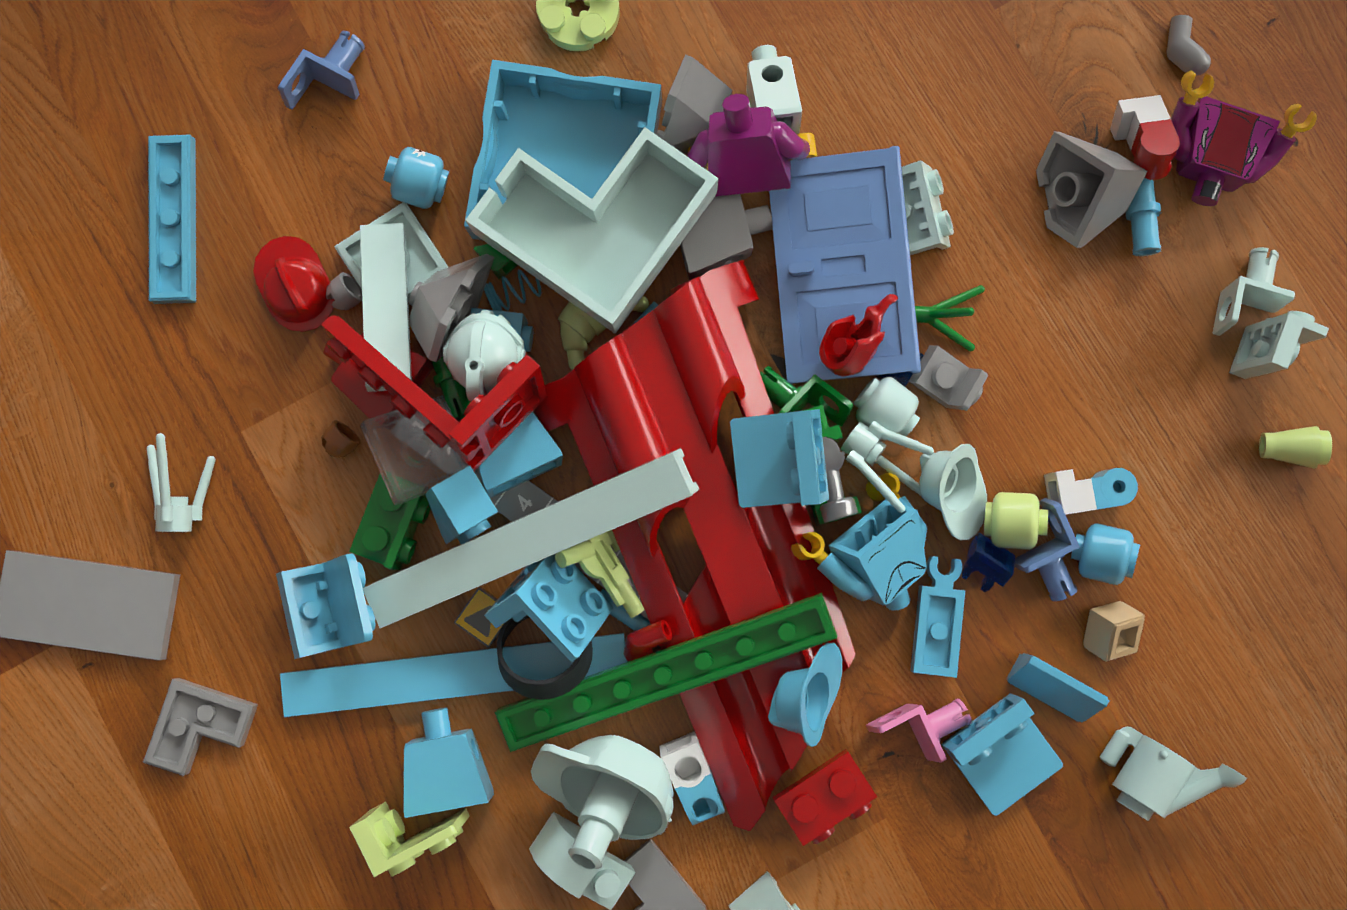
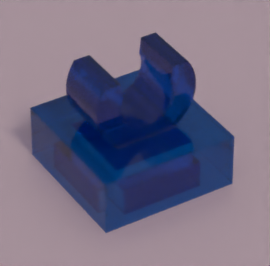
M979 532L969 545L967 560L963 566L962 578L966 580L972 572L979 571L986 576L981 582L980 590L983 592L989 591L995 582L1004 587L1013 576L1016 556L1005 548L996 547L991 539Z

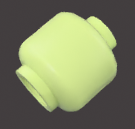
M999 492L995 495L993 502H986L984 536H991L992 543L999 548L1032 549L1037 544L1038 535H1047L1049 509H1040L1039 499L1035 494Z

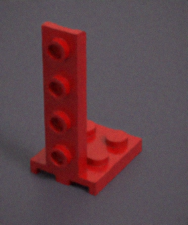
M330 316L321 324L330 338L326 346L341 361L346 363L351 358L361 367L357 373L375 391H378L381 387L386 389L393 396L390 403L405 418L410 420L415 415L426 425L422 431L434 444L441 449L448 444L458 453L461 461L467 466H471L473 471L547 397L541 367L526 354L518 363L512 362L508 364L499 374L496 381L497 384L486 396L480 394L474 398L464 412L465 417L458 422L339 316Z

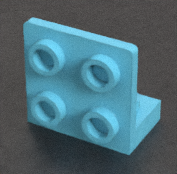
M820 409L734 418L730 421L740 507L800 502L801 506L821 504L829 500Z
M554 554L526 566L484 616L498 628L511 618L518 622L528 615L570 661H573L584 651L613 610V607L575 564L561 568L558 566Z
M1011 693L974 719L971 724L963 727L941 744L988 810L995 816L1002 813L1063 767V762L1030 719L1035 714L1025 699Z

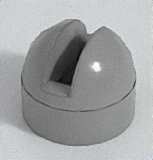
M342 272L327 286L326 297L327 299H335L332 303L334 308L349 310L362 301V289L353 277Z

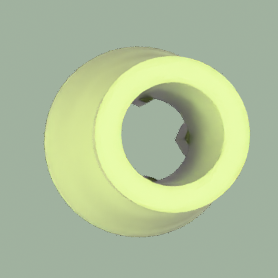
M1318 426L1275 433H1262L1259 441V453L1261 458H1271L1315 469L1318 464L1327 465L1332 454V437L1328 430H1320Z

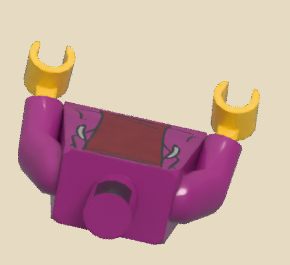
M1189 71L1181 79L1182 89L1186 92L1185 96L1178 99L1171 117L1180 142L1177 153L1174 156L1177 160L1176 171L1179 176L1197 181L1191 197L1193 202L1203 206H1215L1218 204L1222 190L1233 192L1244 184L1255 183L1274 168L1296 141L1295 133L1310 130L1315 125L1317 115L1312 111L1303 123L1294 124L1293 117L1302 106L1294 104L1284 114L1286 125L1283 129L1278 128L1279 120L1207 97L1214 88V79L1208 73L1205 74L1202 85L1192 90V83L1196 73Z

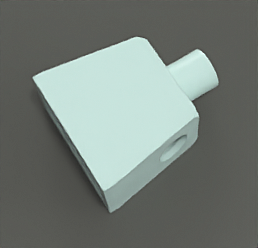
M772 45L759 46L752 51L753 61L747 65L746 93L750 108L767 106L773 109L777 121L784 122L796 134H799L802 107L792 60L788 56L778 57L776 47Z

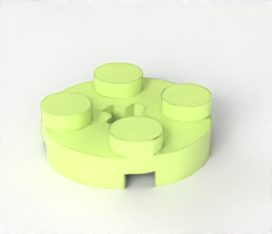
M536 0V12L541 27L555 45L569 51H587L594 48V44L601 42L604 38L607 40L614 33L618 25L620 16L619 0H584V4L590 6L588 11L582 10L579 17L573 16L571 8L568 7L575 0Z

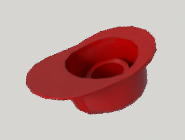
M291 236L272 239L261 248L255 258L253 273L258 289L271 315L280 325L292 331L306 332L320 327L334 310L332 303L335 299H327L326 289L330 280L317 253L309 243L298 237Z

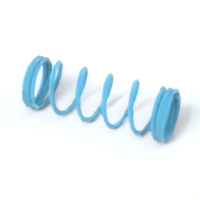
M518 269L517 274L523 297L522 300L508 279L502 276L507 307L495 292L491 282L489 284L486 283L484 291L493 310L502 311L503 307L509 311L510 301L506 283L515 297L525 304L526 296L521 275L533 293L538 297L542 294L539 279L536 278L537 293L523 271Z

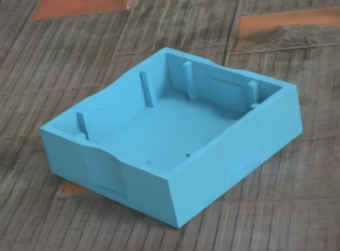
M492 60L482 116V147L473 170L465 220L488 188L497 193L502 204L507 200V198L502 196L495 179L518 148L592 199L644 127L654 134L657 133L662 106L661 84L607 76H573L552 68ZM465 221L464 227L470 234L471 238L482 240L472 232L469 225Z

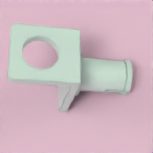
M1259 247L1249 252L1246 277L1239 276L1220 292L1213 334L1220 336L1238 322L1241 304L1275 313L1294 300V291L1273 285L1276 263L1279 259V253L1276 250L1270 251L1269 258H1266L1269 248ZM1231 303L1230 310L1226 316L1227 309Z

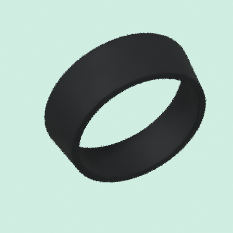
M526 615L518 622H515L512 618L502 625L497 639L498 665L503 679L514 691L532 699H552L570 692L584 679L592 662V641L589 642L571 666L556 677L546 680H530L514 673L503 658V647L511 631L522 621L530 617Z

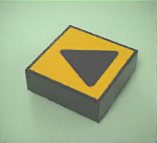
M478 587L454 623L489 648L498 637L502 625L496 628L484 615L498 599L482 587Z

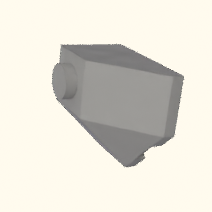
M685 54L665 103L662 126H665L666 129L665 131L658 130L656 135L681 153H688V148L693 145L697 135L701 131L709 129V116L715 112H723V100L732 95V89L695 58Z
M1054 131L1036 169L1039 187L1045 188L1048 210L1044 211L1047 228L1076 248H1082L1128 210L1147 171L1114 151L1062 132Z
M484 254L434 273L424 283L418 282L413 288L409 297V305L413 306L409 325L428 359L437 362L443 356L444 347L454 328L463 319L471 315L472 308H478L494 257Z

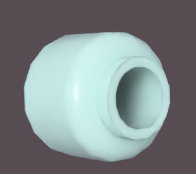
M885 377L880 381L873 378L854 402V405L858 407L856 419L868 427L875 421L887 430L907 436L920 419V417L914 414L919 403L917 396L892 377Z

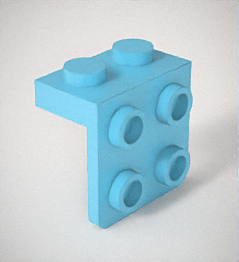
M353 553L339 556L321 564L282 571L276 574L294 659L373 639L372 631L375 629V616L372 608L366 605L363 592L366 584L365 572L362 564L357 562Z

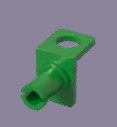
M770 366L765 367L764 371L760 372L769 400L781 408L779 413L801 411L810 403L814 407L823 405L825 415L840 427L847 422L853 408V403L816 374L803 387L796 388ZM823 395L832 399L837 404L839 411L831 408L824 401Z

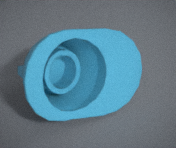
M835 643L823 645L814 657L810 668L783 674L773 694L768 715L770 723L788 731L802 734L804 742L809 747L816 746L820 741L825 721L840 687L842 656L839 647Z

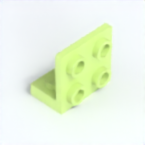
M384 802L369 810L349 828L373 876L376 877L387 870L391 876H394L416 863L415 859L421 856L424 850L429 848L433 855L455 843V837L464 832L462 826L470 815L465 808L405 840L402 835L405 833V826L399 813L395 809L390 810L387 803Z

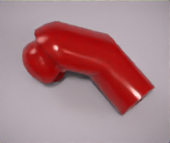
M662 619L629 633L623 653L626 660L629 662L652 653L653 647L670 641L672 639V631L669 624Z

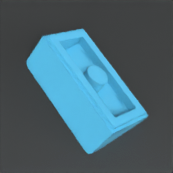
M1026 653L1019 654L1007 677V681L1011 685L1078 722L1088 720L1107 707L1110 701L1107 696L1041 659Z

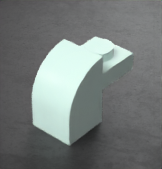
M553 812L529 848L535 863L552 881L579 899L581 895H584L612 910L636 873L633 867L607 851L602 860V867L599 869H585L577 865L568 854V849L573 846L581 827Z

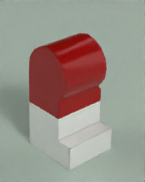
M1161 95L1118 100L1110 127L1114 140H1127L1134 156L1133 163L1147 171L1145 179L1159 180L1166 177L1171 170V160L1176 155L1180 142Z

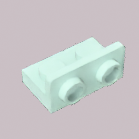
M921 160L903 166L902 177L910 255L936 247L942 250L951 247L949 236L954 233L953 224L948 211H942L939 195L944 193V188L938 170H932L929 165Z
M1288 311L1285 314L1266 318L1264 321L1246 326L1229 373L1247 379L1288 369L1299 354L1300 344L1326 338L1329 328L1315 323V317L1301 311Z

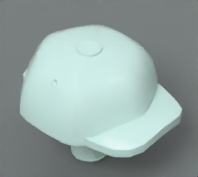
M616 735L598 736L588 739L570 750L553 744H544L533 763L531 774L538 788L561 802L568 811L578 817V823L581 828L573 846L568 849V854L580 867L599 869L602 867V860L611 841H616L619 837L629 840L649 839L665 832L668 822L672 821L670 817L674 808L672 799L674 792L666 764L655 753L631 740Z

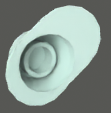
M961 444L953 451H938L932 455L923 453L920 456L922 473L919 491L921 497L928 504L942 512L945 524L952 536L958 540H969L977 534L983 524L987 502L986 487L978 465L975 448L970 444Z

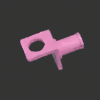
M957 698L952 703L926 715L922 705L905 704L866 724L869 732L883 733L908 720L926 759L941 763L947 760L940 745V738L971 724L972 720L970 714L962 715V712L968 709Z

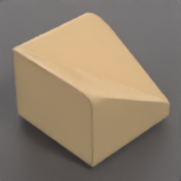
M1121 601L1090 609L1083 641L1084 647L1105 662L1136 653L1145 615Z

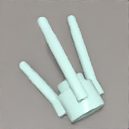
M875 421L869 427L860 422L850 433L841 450L848 454L846 460L857 467L882 496L899 513L905 511V506L866 463L871 466L877 463L887 472L895 474L899 481L921 496L919 483L881 455L887 446L881 439H886L926 455H932L934 449L919 441L887 430Z
M159 433L156 435L157 450L154 445H148L146 449L155 505V531L189 532L192 531V520H202V506L216 459L214 456L207 458L193 505H188V497L170 496L165 435Z

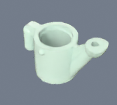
M1128 726L1115 731L1100 755V759L1105 764L1115 767L1128 745L1133 746V752L1112 785L1122 791L1116 801L1147 821L1150 820L1154 812L1165 819L1167 815L1222 787L1234 788L1247 780L1244 775L1225 764H1221L1219 768L1200 770L1169 748Z

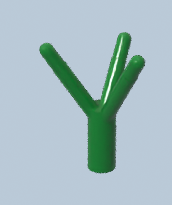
M979 285L933 306H915L916 322L928 323L966 350L974 351L975 345L937 318L972 316L974 309L971 307H951L982 294L985 291V287Z

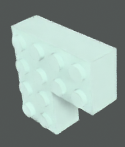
M644 127L592 199L518 148L495 179L502 196L507 198V200L502 204L497 193L488 188L465 221L476 236L613 333H616L717 194L718 178L646 127Z

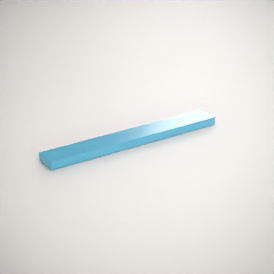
M624 633L594 636L591 639L593 656L585 677L628 662L623 654L625 647ZM552 641L503 647L502 652L508 667L517 675L530 680H546L556 677L567 670L574 662V660L570 661ZM497 648L292 671L280 674L284 717L514 691L505 682L499 670Z

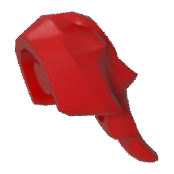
M889 294L877 305L867 307L864 318L859 324H856L854 315H849L832 322L828 326L819 348V356L822 363L835 375L841 377L861 372L873 358L879 344L883 341L885 331L880 332L882 319L889 306L898 300V296Z

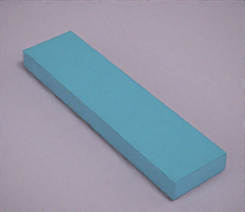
M191 135L148 136L149 301L154 304L196 303V139Z

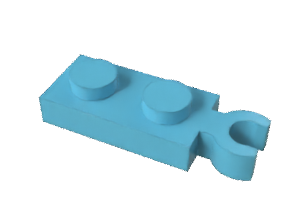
M930 556L926 563V570L932 579V586L919 585L910 671L913 673L957 678L965 591L953 589V583L962 573L961 559H952L949 573L943 575L937 568L938 557Z

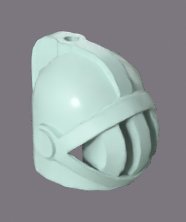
M482 310L481 313H472L454 328L444 347L443 359L454 380L466 388L467 398L471 402L480 394L486 396L497 384L496 381L501 371L512 362L518 363L526 355L523 339L502 314L495 316L493 311Z

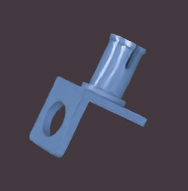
M343 30L325 58H320L303 49L278 86L285 106L292 110L313 79L356 100L359 96V91L354 76L348 71L359 54L365 49L364 43L354 34L348 40L350 33ZM300 74L296 88L291 91L294 80Z
M1044 498L1039 503L1042 509H1049L1048 523L1055 538L1011 561L1015 568L1025 573L1038 569L1047 587L1051 601H1060L1067 598L1064 591H1067L1070 596L1077 592V587L1073 583L1062 558L1066 554L1080 548L1061 504Z

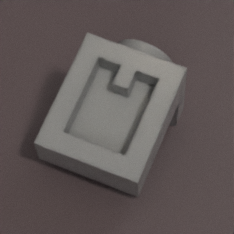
M930 345L920 361L921 372L913 374L909 380L911 384L944 407L967 411L981 397L983 384L988 374L982 369L969 368L939 346Z

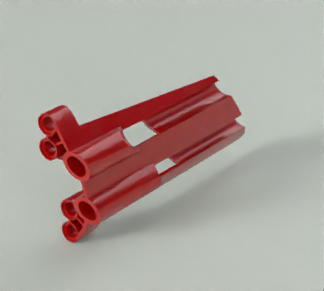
M740 260L709 270L700 277L670 289L671 296L660 303L654 310L599 347L576 365L567 375L545 385L547 397L534 409V413L547 432L569 424L594 486L677 449H682L685 455L682 457L692 481H696L700 490L690 497L612 529L650 624L663 619L671 628L672 639L660 644L661 650L822 593L838 634L837 639L679 693L733 826L751 831L766 811L768 799L780 777L788 769L792 772L808 746L804 742L802 734L774 726L769 721L768 715L773 694L780 678L787 672L810 668L817 652L826 643H835L839 647L842 656V674L849 669L856 653L832 582L817 569L819 564L813 558L800 560L792 552V545L797 543L802 545L809 553L812 549L811 543L802 535L814 532L806 505L801 506L800 502L740 507L738 493L717 444V426L720 410L727 394L731 391L734 393L743 417L774 414L738 307L759 300L744 260ZM676 507L684 509L706 563L684 602L681 600L656 539L661 521L670 510Z

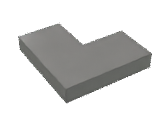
M181 678L172 679L143 763L185 776L190 773L202 736L238 748L244 746L258 704Z
M651 838L624 860L636 872L629 882V886L642 900V903L634 910H706V905Z

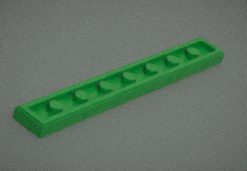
M820 593L584 677L574 689L562 696L544 700L525 698L502 706L495 711V715L508 748L512 752L837 639L838 634L823 595Z

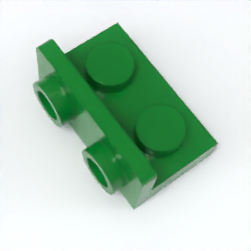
M380 471L349 552L383 564L385 568L390 570H401L402 564L408 565L417 546V541L413 540V536L418 523L424 524L431 511L425 495L429 489Z

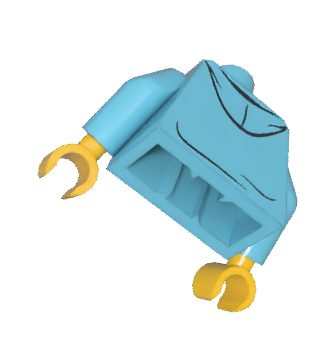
M885 473L879 476V478L905 506L904 512L899 513L872 483L868 482L866 484V491L869 497L874 501H884L829 545L831 551L829 555L824 551L825 544L822 536L815 532L802 534L811 543L812 549L810 553L798 543L793 544L791 548L794 556L800 560L813 558L819 564L817 569L843 592L860 601L869 599L878 604L886 605V608L894 611L908 606L911 599L907 588L925 574L927 565L924 546L927 526L920 517L918 510L914 509L905 496L900 497L898 495L900 489L899 478L895 474Z

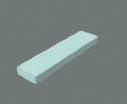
M403 223L360 225L364 339L412 380ZM365 382L368 392L375 391ZM381 387L378 391H387V390L384 389L383 387Z

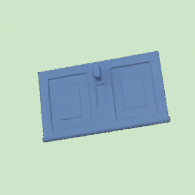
M892 146L886 149L791 160V188L769 191L787 381L791 384L805 383L814 374L825 381L905 372L920 373L921 363L900 147ZM889 294L897 295L898 300L889 306L882 319L880 332L885 331L883 341L879 344L875 355L864 369L857 374L844 377L835 375L822 363L819 356V348L828 326L832 322L849 315H854L856 324H859L864 318L867 307L877 305Z

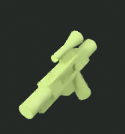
M612 530L555 554V560L559 567L565 568L579 562L585 573L593 578L600 579L617 607L623 605L630 618L639 615L645 610L628 582L629 575L614 551L617 552L620 548Z

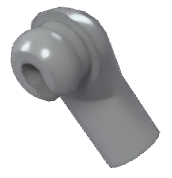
M1176 15L1170 21L1167 57L1185 73L1193 71L1196 75L1204 74L1210 67L1211 58L1200 45L1190 38L1193 18L1187 15Z

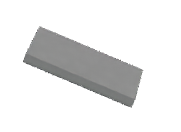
M6 550L0 581V637L153 660H165L181 574Z

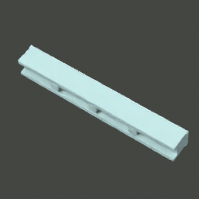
M682 449L670 452L364 587L363 592L369 606L373 610L379 628L692 496L700 489L696 481L693 482L682 458L685 456Z

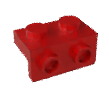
M844 749L775 795L773 800L801 844L805 846L811 841L813 844H818L826 840L834 833V826L845 818L849 817L850 820H853L865 814L872 806L870 802L877 798V795L849 752Z

